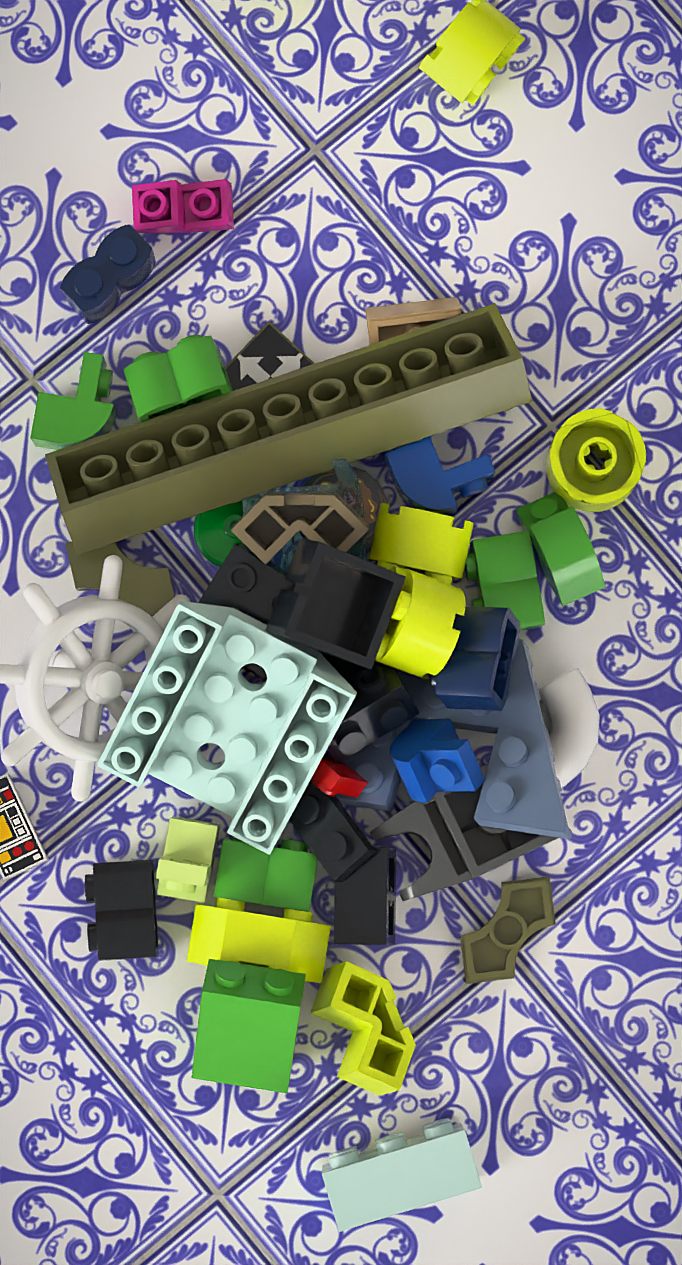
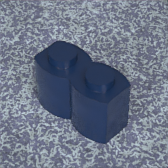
M130 224L115 229L100 243L95 256L80 261L65 275L60 286L65 301L87 324L103 319L116 307L122 293L133 290L149 277L156 263L153 249Z
M465 607L464 616L455 614L452 628L460 631L458 641L444 668L436 676L432 675V688L436 696L448 709L502 711L509 692L511 665L518 648L520 622L509 608Z

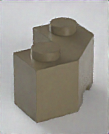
M267 491L233 526L231 531L266 565L299 530L309 540L319 541L347 552L369 530V524L336 491Z

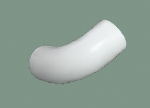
M579 668L567 672L539 690L540 697L552 719V731L549 737L555 758V772L560 780L561 788L566 786L587 767L598 744L600 714L592 691Z

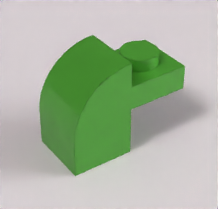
M84 352L76 398L38 392L30 436L35 447L59 450L110 432L116 420L117 411L114 404L100 402L101 397L109 398L113 379V370L106 369L107 363L103 355Z
M553 492L515 509L519 523L524 531H529L531 542L538 553L544 576L562 606L606 587L592 543L573 506L568 507L565 500L556 492Z

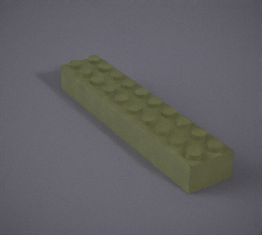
M494 303L47 453L45 457L61 514L77 555L138 534L147 533L153 529L185 518L194 517L197 514L230 503L239 502L250 496L274 488H280L319 473L328 472L336 467L366 457H372L378 453L411 442L420 441L425 437L455 427H461L500 412L509 411L514 407L532 402L523 357Z

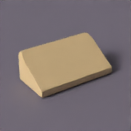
M451 297L366 308L369 344L372 345L461 315V306L458 298Z

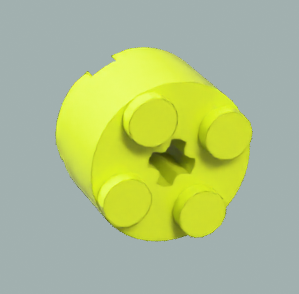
M472 0L471 3L468 2L444 31L436 42V49L430 56L426 55L419 69L459 102L463 103L466 100L473 106L496 76L490 69L496 65L502 70L519 49L518 47L525 40V37L519 33L520 27L487 0Z
M597 408L578 412L566 420L558 429L551 442L546 457L548 481L553 491L565 500L568 507L573 506L574 509L586 512H601L611 509L622 503L639 482L646 463L645 444L638 429L631 422L626 421L612 411ZM590 452H594L596 458H605L606 461L600 470H596L594 465H587L585 463Z
M380 503L369 560L377 561V565L388 570L396 566L401 569L408 568L422 571L424 575L449 585L452 584L453 578L462 579L474 522L465 520L463 529L452 527L454 521L452 516L400 506L399 515L389 514L390 504Z
M394 566L390 570L406 576L375 661L420 678L429 679L427 673L436 676L444 668L456 646L460 631L453 629L452 626L456 613L464 616L466 606L465 595L460 588L413 570Z

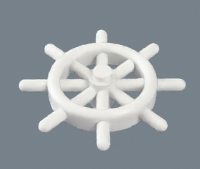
M116 555L108 556L104 561L99 595L76 598L56 608L40 585L36 583L26 585L23 593L24 597L41 621L27 638L17 665L0 664V683L15 684L19 711L28 727L2 751V762L8 766L16 765L41 742L64 756L76 759L71 794L79 802L86 801L89 798L95 762L99 761L115 730L114 728L107 733L99 735L103 704L118 723L127 706L121 693L123 690L134 691L143 672L122 671V669L143 650L148 664L180 601L191 602L186 595L179 594L151 617L141 608L118 599L123 562ZM115 620H119L130 627L134 633L111 653ZM95 621L90 653L74 630L86 623ZM58 645H60L62 649H60L53 655ZM44 686L69 687L71 689L51 708L47 709ZM83 705L79 737L65 734L59 729V726Z

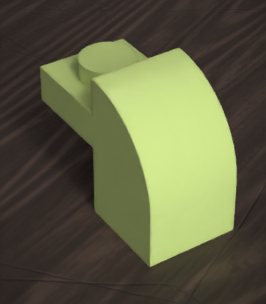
M176 816L169 819L164 854L159 859L156 879H159L157 895L205 903L214 865L220 824Z

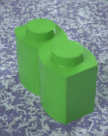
M211 335L187 336L181 339L177 346L168 352L143 353L136 357L132 364L123 369L138 419L141 422L233 391L220 350Z
M529 531L472 540L470 542L471 551L467 553L465 573L468 581L476 580L479 598L471 599V606L509 608L520 622V631L543 627L545 625L543 604Z
M234 836L233 841L223 839L214 897L309 912L318 859L314 854L309 853V847L304 842L282 839L280 848L274 847L269 855Z

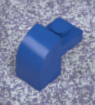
M430 436L385 453L386 466L397 493L402 500L411 508L443 515H452L457 511L458 505L453 494L460 492L462 498L478 494L488 488L486 481L492 480L495 473L488 454L444 471Z
M451 719L413 720L395 738L390 747V755L408 795L415 801L427 803L437 792L476 791L485 781V777L468 739H459Z

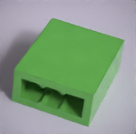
M209 959L201 994L191 1078L288 1093L306 974L240 964L233 961Z

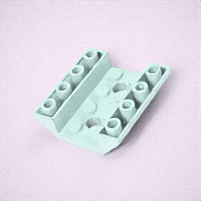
M180 601L96 766L139 788L147 774L166 782L233 817L227 833L270 855L357 692L321 653L266 631V624L231 607ZM249 663L257 664L265 670L267 680L261 684L250 683L242 675L241 668ZM206 743L217 744L223 749L225 760L218 763L206 760L201 754L200 747Z

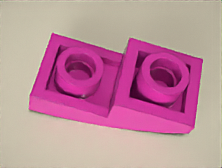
M227 179L181 184L177 180L132 185L133 225L138 233H192L234 229L232 183Z

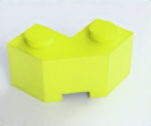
M217 898L215 907L196 904L187 962L208 965L209 959L233 961L240 964L306 974L305 981L322 983L331 926L311 923L313 913L284 908L283 918L244 912L245 902Z
M345 961L326 969L310 1013L352 1032L337 1074L338 1078L376 1095L399 1091L416 1046L409 1027L405 1028L393 1001L396 999L390 981Z

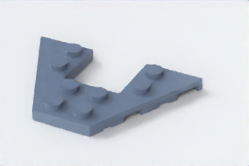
M519 639L516 656L511 665L509 692L502 711L448 709L436 696L432 688V674L427 673L429 679H423L399 670L397 676L420 713L365 746L359 752L341 761L356 771L368 783L358 797L337 793L336 797L340 803L392 812L401 781L399 772L390 755V747L393 741L413 720L451 719L456 729L497 734L474 820L480 826L571 839L572 831L568 827L560 793L562 788L555 772V758L548 729L544 725L540 708V694L537 683L533 678V664L529 647L524 640Z

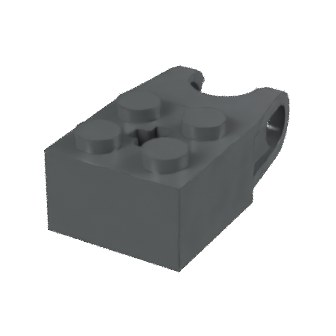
M488 764L480 767L484 777L487 772ZM483 784L476 791L437 792L427 803L415 801L370 831L375 841L387 836H397L404 833L414 834L423 839L430 850L431 860L427 871L411 886L399 891L402 901L472 880L554 841L558 837L480 826L474 820Z

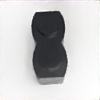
M150 859L93 863V874L85 875L86 902L95 903L96 922L87 924L89 952L97 951L98 961L159 957L153 861Z

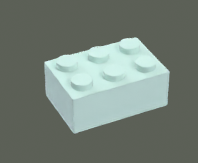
M444 1118L423 1125L424 1134L405 1140L403 1132H399L375 1140L377 1148L359 1154L357 1146H353L329 1154V1163L322 1165V1177L338 1231L341 1232L482 1188L468 1138L462 1124L452 1125L450 1118Z

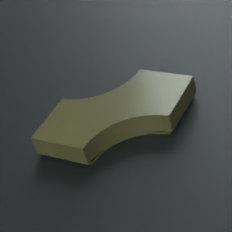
M72 541L65 543L77 591H100L104 561L108 556L116 555L123 562L118 599L141 608L152 617L175 597L168 567L148 568L136 564L120 551L116 542L77 555Z
M550 877L501 882V898L492 918L480 929L460 936L466 984L514 978L516 957L523 943L536 931L556 924Z

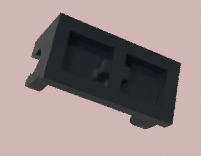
M374 847L376 852L343 882H335L334 944L395 945L396 849Z

